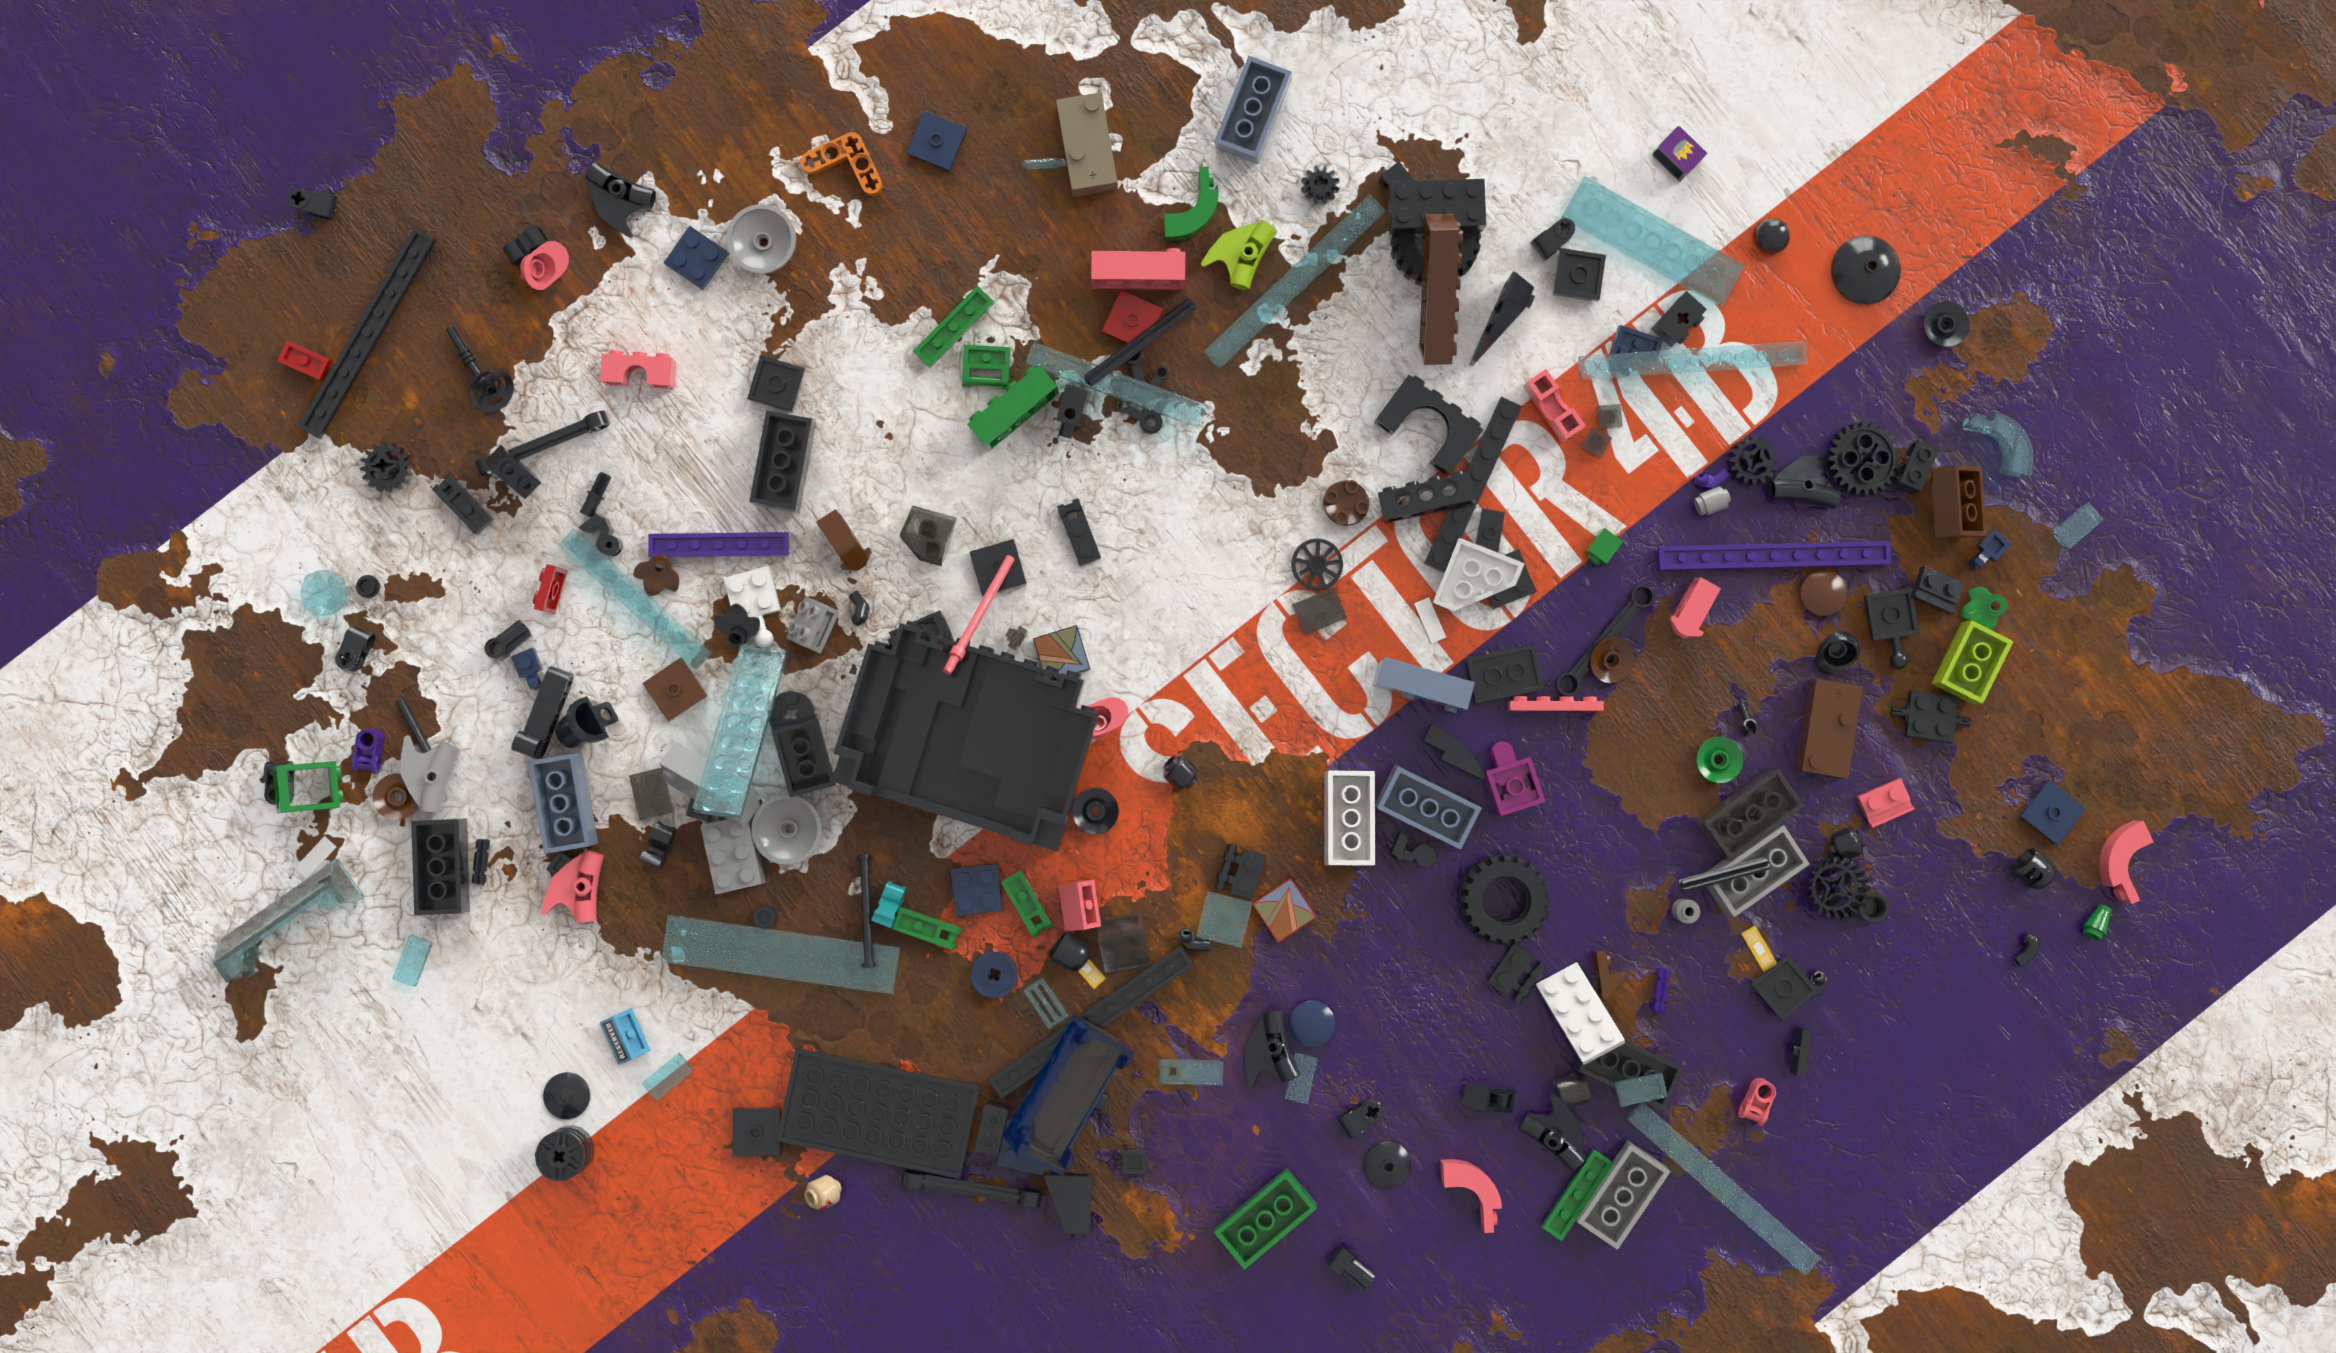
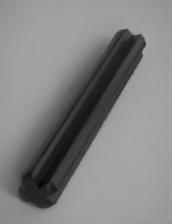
M1763 857L1680 879L1679 888L1682 892H1688L1770 869L1769 860Z

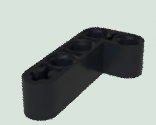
M554 666L548 668L524 731H518L513 739L512 751L534 759H541L545 755L572 686L573 673Z

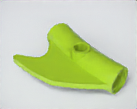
M1261 220L1260 222L1241 226L1226 232L1210 248L1201 262V266L1206 267L1216 261H1222L1228 268L1230 285L1238 289L1249 290L1257 266L1268 245L1277 234V230L1267 221ZM1245 252H1251L1252 254L1246 255Z

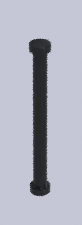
M870 854L857 855V860L860 861L864 950L862 968L876 967V962H873L869 860L872 859Z

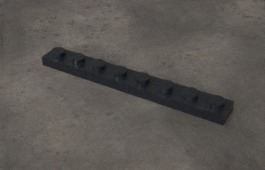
M1502 396L1500 397L1465 472H1470L1476 504L1447 511L1424 561L1425 565L1445 573L1457 541L1464 534L1522 408L1521 405Z

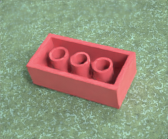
M1169 248L1166 252L1092 251V288L1184 290L1185 252H1180V249Z

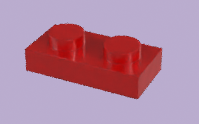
M288 340L277 360L320 381L324 380L332 363V360Z

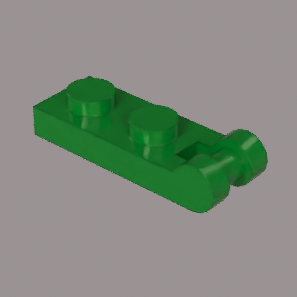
M1022 870L1001 881L1033 938L1040 935L1039 932L1045 928L1048 930L1054 926ZM1038 914L1041 921L1034 924L1031 918Z
M900 907L892 929L955 950L957 945L955 941L957 935H960L962 927ZM942 929L949 931L946 939L940 938Z

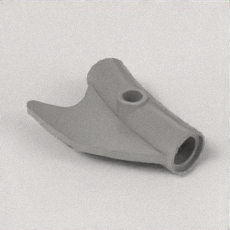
M407 735L404 737L401 753L400 774L409 793L419 806V811L441 812L446 784L460 749L441 741L432 750L426 753H419L416 751L411 737ZM433 773L436 774L435 780H432Z

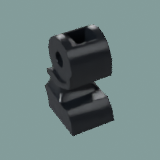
M533 224L525 228L521 235H517V239L508 242L503 247V251L507 254L512 265L517 266L521 264L525 256L549 241L542 228Z
M596 513L578 527L582 531L592 534L598 529L600 530V535L595 545L603 554L617 556L622 552V541L618 537L612 536L614 530L610 520Z
M658 821L649 835V849L642 852L639 860L663 869L666 862V854L670 851V846L676 834V827H669Z
M1398 831L1390 853L1397 860L1409 862L1415 860L1418 865L1423 867L1431 866L1435 862L1436 854L1434 850L1425 844L1419 843L1412 850L1407 851L1405 846L1408 839L1406 835Z

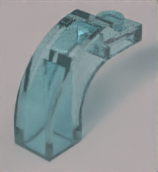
M1998 412L1987 417L1973 414L1971 417L1963 420L1962 429L1987 434L1999 443L2003 454L2000 474L2021 479L2031 476L2034 461L2032 444L2025 430L2015 420Z

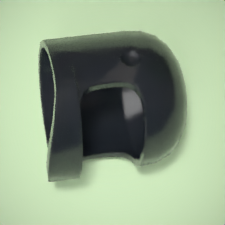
M2030 848L2020 855L2009 873L2015 878L2022 876L2025 878L2028 887L2038 890L2047 887L2053 881L2056 875V867L2038 850ZM2031 868L2035 870L2033 875L2030 873Z
M1066 931L1052 946L1048 959L1068 971L1077 972L1089 960L1091 948L1086 941Z

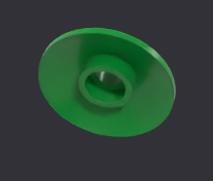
M1713 737L1706 740L1698 749L1696 764L1701 775L1707 780L1715 783H1725L1733 780L1740 773L1743 766V754L1740 747L1733 740L1726 737ZM1717 755L1721 758L1720 764L1714 762V757Z

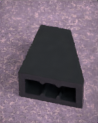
M1046 1171L1045 1182L1065 1233L1071 1234V1237L1083 1238L1085 1234L1089 1235L1093 1173Z

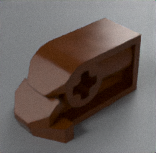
M835 509L816 521L837 555L844 561L840 565L842 570L858 571L866 566L872 550L870 547L865 550L863 549L839 511Z

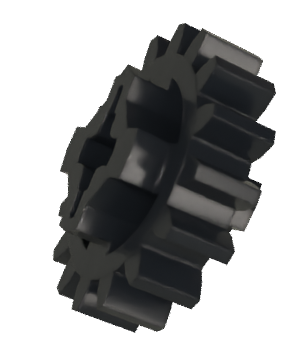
M1752 435L1748 440L1745 436L1741 438V443L1737 441L1733 444L1736 449H1731L1728 452L1733 456L1727 460V463H1732L1733 465L1728 470L1729 472L1735 471L1734 479L1741 477V484L1743 485L1748 480L1750 481V486L1756 485L1757 481L1761 485L1765 483V478L1769 480L1773 477L1771 472L1778 470L1774 466V463L1780 461L1779 458H1774V454L1778 450H1771L1770 447L1773 443L1765 444V437L1757 440L1756 435ZM1746 446H1753L1750 452L1743 451V448ZM1752 456H1754V461L1757 462L1754 465H1752V460L1749 459ZM1756 469H1757V470H1760V471H1761V470L1764 471V472H1763L1762 474H1760V475H1753V473H1755Z
M382 441L380 447L375 444L372 445V452L364 451L368 457L360 459V461L365 463V466L359 469L366 472L362 479L369 481V487H376V490L383 492L385 488L386 492L391 493L393 487L397 490L401 489V482L408 484L405 477L406 475L412 476L413 473L409 472L408 468L413 467V464L407 462L411 456L404 453L405 449L403 447H397V444L390 442L388 446L386 442ZM391 452L398 457L399 461L393 459ZM388 464H391V465H392V466L387 467L385 470H382V469H381V468L386 467ZM374 473L379 474V477L382 480V482H380L374 476Z

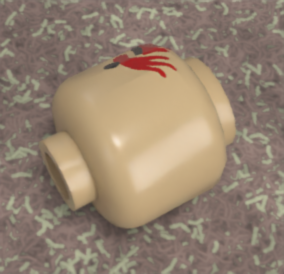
M828 1175L808 1183L805 1191L806 1202L810 1207L817 1210L826 1209L838 1203L841 1185L837 1180Z

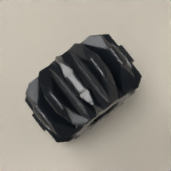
M1317 165L1314 166V173L1311 170H1307L1305 173L1307 177H1303L1301 183L1304 184L1301 187V192L1307 193L1305 199L1308 201L1313 197L1314 205H1317L1320 199L1323 205L1327 204V198L1333 201L1335 199L1334 193H1338L1340 189L1336 186L1340 181L1339 178H1333L1335 171L1332 170L1327 173L1326 165L1323 166L1322 171L1319 170ZM1317 182L1324 185V188L1320 189V186H1316Z

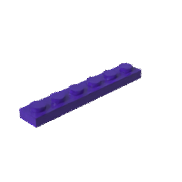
M789 532L648 534V557L651 558L656 554H664L668 558L789 556Z

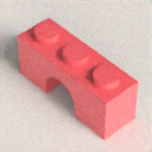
M610 350L609 354L602 353L600 381L605 385L629 386L631 373L637 369H644L647 373L646 384L651 388L675 389L676 361L670 358L669 354L656 353V357L647 356V353L633 352L632 355H624L622 351Z
M1547 369L1525 383L1523 388L1561 443L1586 427L1573 407L1569 408L1564 403L1558 392L1559 386Z

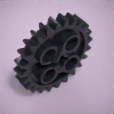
M1865 421L1859 422L1858 425L1854 422L1849 424V427H1842L1841 432L1834 434L1836 439L1828 442L1833 448L1825 451L1831 455L1830 458L1825 459V462L1831 463V466L1826 470L1834 472L1830 479L1837 478L1839 480L1836 484L1837 487L1845 485L1843 492L1846 493L1852 489V496H1856L1859 493L1861 497L1868 496V493L1872 496L1877 494V491H1884L1885 486L1892 485L1893 483L1890 479L1898 476L1893 470L1901 468V466L1895 464V461L1901 459L1900 456L1895 455V452L1900 450V447L1892 446L1896 439H1888L1890 431L1881 433L1883 426L1874 429V422L1867 424V426ZM1860 438L1865 441V448L1860 445ZM1874 444H1876L1877 447L1875 448V450L1869 453L1873 448ZM1845 454L1850 457V464L1845 462ZM1876 454L1880 455L1882 459L1881 464L1877 462ZM1862 459H1863V462H1864V463L1858 465V466L1853 470L1852 474H1850V470H1851L1854 466H1856L1859 462H1861ZM1862 470L1867 475L1866 481L1861 477Z

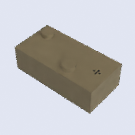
M1102 92L1057 99L1056 103L1073 197L1117 190L1118 182Z

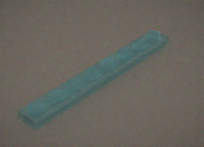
M1033 342L1025 363L1027 366H1034L1035 368L1040 365L1046 373L1196 428L1200 427L1207 409V405L1115 371H1112L1094 386H1089L1084 380V376L1095 368L1096 364Z
M573 528L558 544L564 552L695 670L712 654L705 645L576 529Z

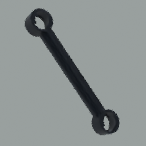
M604 410L588 414L581 421L508 451L519 460H522L588 432L592 433L603 430L610 425V422ZM490 455L482 457L475 462L480 476L494 474L485 463V460Z
M1639 585L1634 587L1629 593V602L1569 673H1564L1557 677L1555 689L1560 695L1572 696L1576 694L1580 689V680L1591 668L1590 657L1596 645L1604 639L1617 637L1640 609L1646 608L1654 602L1655 593L1650 586ZM1640 588L1646 590L1647 604L1645 605L1638 604L1634 599L1635 591ZM1563 677H1572L1573 692L1566 693L1561 690L1560 681Z
M903 1170L901 1186L906 1188H926L1009 1201L1026 1207H1040L1042 1191L1037 1189H1017L928 1175L917 1170Z

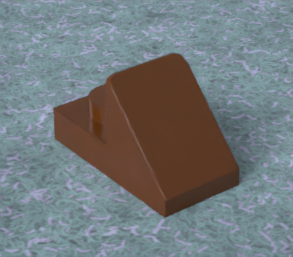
M1593 950L1598 997L1608 999L1627 972L1624 970L1609 972L1608 969L1611 968L1610 955H1606L1604 950Z

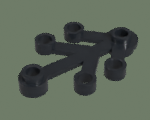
M1141 350L1137 353V360L1129 359L1126 361L1132 366L1138 390L1124 383L1120 377L1113 378L1110 386L1113 391L1122 392L1142 404L1143 412L1130 406L1127 400L1121 399L1116 404L1117 411L1120 414H1128L1140 421V427L1145 433L1156 434L1163 425L1161 414L1167 404L1173 401L1175 393L1171 388H1164L1161 391L1160 401L1154 410L1152 409L1150 401L1161 382L1168 378L1169 370L1166 366H1158L1155 370V376L1147 388L1140 364L1143 359V352ZM1160 369H1164L1166 371V375L1164 377H1160L1157 374V372ZM1115 381H1120L1122 383V386L1120 388H1115L1113 386V383ZM1166 391L1172 393L1170 399L1164 398L1163 394ZM1126 403L1128 407L1122 411L1119 409V405ZM1153 419L1156 424L1153 427H1149L1147 421Z

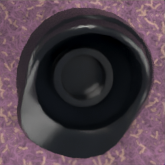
M1844 631L1829 635L1820 644L1816 653L1815 663L1825 672L1832 674L1842 672L1852 665L1860 655V644L1857 638L1851 633Z

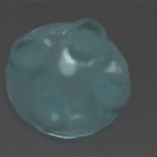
M319 570L306 575L300 591L304 608L321 616L333 615L341 610L348 597L347 584L344 579L336 572L329 570Z

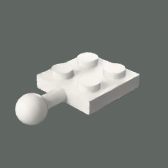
M765 566L723 578L730 605L732 606L737 603L745 608L748 617H758L760 620V628L755 635V643L761 648L771 646L773 635L766 629L763 616L780 612L781 607L770 567Z

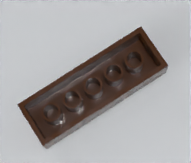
M1425 214L1419 349L1424 365L1452 364L1453 356L1457 355V343L1454 342V334H1458V320H1455V312H1459V298H1456V290H1460L1461 284L1460 275H1457V267L1462 265V255L1459 253L1458 245L1463 243V231L1460 230V223L1456 222L1454 214Z

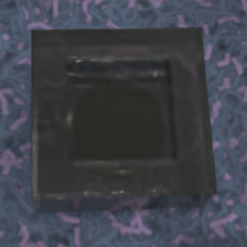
M1621 404L1596 407L1598 430L1623 427Z
M1591 427L1579 448L1600 459L1612 437Z

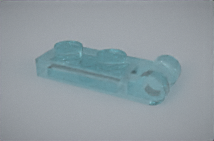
M1158 1059V1067H1160V1076L1157 1078L1158 1084L1223 1085V1061ZM1169 1068H1176V1076H1169Z

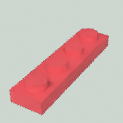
M1515 696L1513 701H1507V711H1604V701H1597V697H1583V701H1574V697H1559V701H1550V697L1546 696L1536 697V701H1527L1526 696Z

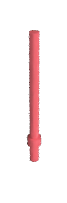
M1007 555L959 642L952 647L949 653L950 658L943 668L944 673L951 675L958 661L963 659L966 653L965 648L1015 561L1012 556Z

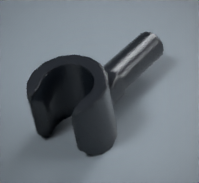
M1744 702L1738 704L1744 721L1741 732L1744 736H1747L1749 727L1755 734L1758 724L1754 719H1750Z

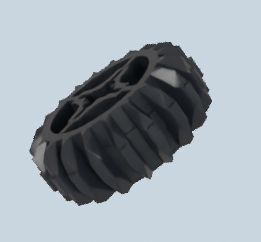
M1835 857L1834 861L1826 859L1825 865L1817 864L1819 871L1812 870L1811 873L1815 875L1814 878L1807 879L1812 884V887L1806 888L1807 892L1812 893L1807 897L1809 901L1814 902L1812 908L1819 909L1818 914L1826 915L1830 920L1835 917L1836 920L1842 921L1843 917L1852 919V913L1860 914L1858 907L1865 908L1866 905L1863 903V900L1870 899V896L1865 894V892L1872 889L1871 886L1865 885L1870 880L1869 877L1863 876L1866 871L1863 868H1858V863H1851L1848 858L1841 860V858ZM1844 871L1842 875L1839 874L1835 879L1828 878L1835 872ZM1852 882H1854V891H1853V893L1851 892V889H1850ZM1832 884H1835L1837 886L1839 885V888H1841V891H1843L1845 894L1839 892L1836 889V887ZM1824 885L1826 886V894H1825V895L1823 894ZM1846 898L1849 900L1841 906L1833 907L1834 904H1838L1841 899Z

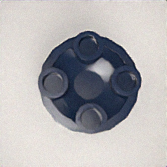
M1308 1000L1300 1003L1293 1009L1289 1016V1029L1298 1043L1306 1047H1317L1325 1044L1331 1038L1335 1030V1019L1327 1005L1318 1000Z

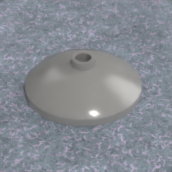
M757 204L746 207L735 215L727 229L726 244L732 259L741 268L755 274H768L779 270L791 259L796 248V232L791 220L780 209L770 205ZM762 240H768L766 246L760 245Z
M789 794L772 797L759 807L753 818L752 837L754 844L765 858L774 863L790 865L807 859L815 852L822 838L823 827L818 811L808 800L800 796L790 797ZM788 824H791L794 827L792 833H789L786 830V826Z

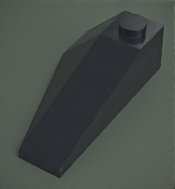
M1513 271L1505 281L1469 365L1474 366L1526 307L1530 309L1535 295H1532L1535 287L1518 273Z

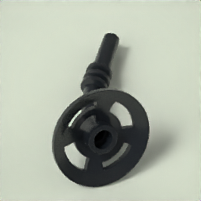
M454 325L446 328V332L459 352L458 356L461 357L460 359L464 361V366H468L475 377L469 387V399L472 405L482 412H495L502 409L511 400L514 392L512 378L500 369H488L482 372L475 362L476 357H473L474 354L470 352L471 349L466 347ZM501 376L505 380L506 389H503V383L499 379ZM474 389H476V395L480 399L479 402L475 399ZM497 395L502 397L497 402L488 405V400L495 398Z

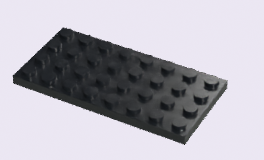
M797 1047L776 1141L961 1179L980 1085Z

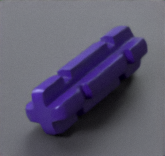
M1659 967L1657 969L1656 977H1658V980H1655L1653 994L1655 1001L1652 1002L1651 1007L1654 1013H1665L1666 1004H1664V1001H1667L1669 987L1667 980L1670 979L1671 974L1668 968Z

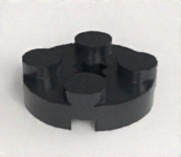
M795 691L783 692L777 695L770 703L767 711L770 725L789 721L786 718V711L788 709H796L795 715L797 718L815 714L812 701L805 694Z

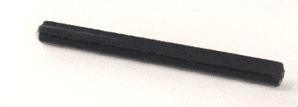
M1186 299L1085 374L1084 380L1089 386H1094L1195 311V303L1191 299Z

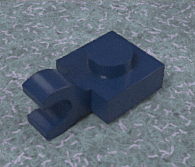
M1994 528L1976 545L1980 552L1968 563L1976 569L1977 567H1982L1988 559L1992 562L1997 561L2012 544Z
M532 647L511 656L519 678L526 677L530 690L540 689L542 682L537 672L543 670L535 648Z

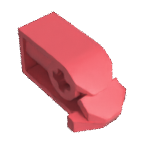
M1701 577L1694 578L1674 615H1671L1669 619L1675 634L1682 638L1702 636L1704 632L1699 630L1721 588Z

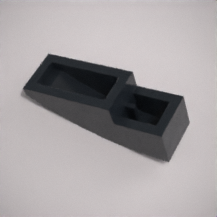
M1430 724L1421 742L1442 751L1438 760L1480 780H1484L1486 775L1470 752L1447 732Z

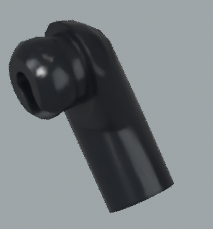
M1183 928L1180 931L1179 939L1189 951H1210L1211 941L1209 939H1198L1189 928Z
M2028 933L2023 937L2024 943L2027 944L2026 948L2013 958L2019 967L2024 966L2038 954L2041 942L2034 933Z

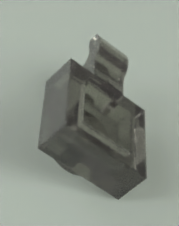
M1021 626L1018 629L1009 628L1005 634L1009 641L1007 646L1018 651L1029 631Z

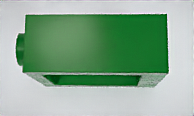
M336 761L273 767L276 814L340 808V803H343L342 789H338V780H341L340 766H336ZM328 768L331 803L290 806L287 771Z

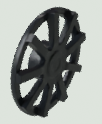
M1315 538L1307 540L1298 546L1292 556L1291 568L1295 579L1302 586L1311 590H1324L1334 585L1340 578L1343 571V558L1339 549L1333 543L1325 539ZM1316 543L1315 555L1311 554L1306 545ZM1320 543L1330 546L1323 555H1320ZM1301 549L1308 555V560L1296 558ZM1334 550L1338 560L1327 561L1326 557ZM1295 563L1307 564V568L1297 572ZM1339 564L1338 573L1335 574L1327 566ZM1310 571L1311 575L1308 583H1306L1299 576ZM1323 572L1331 575L1334 579L1325 584ZM1316 574L1319 576L1322 586L1311 585Z

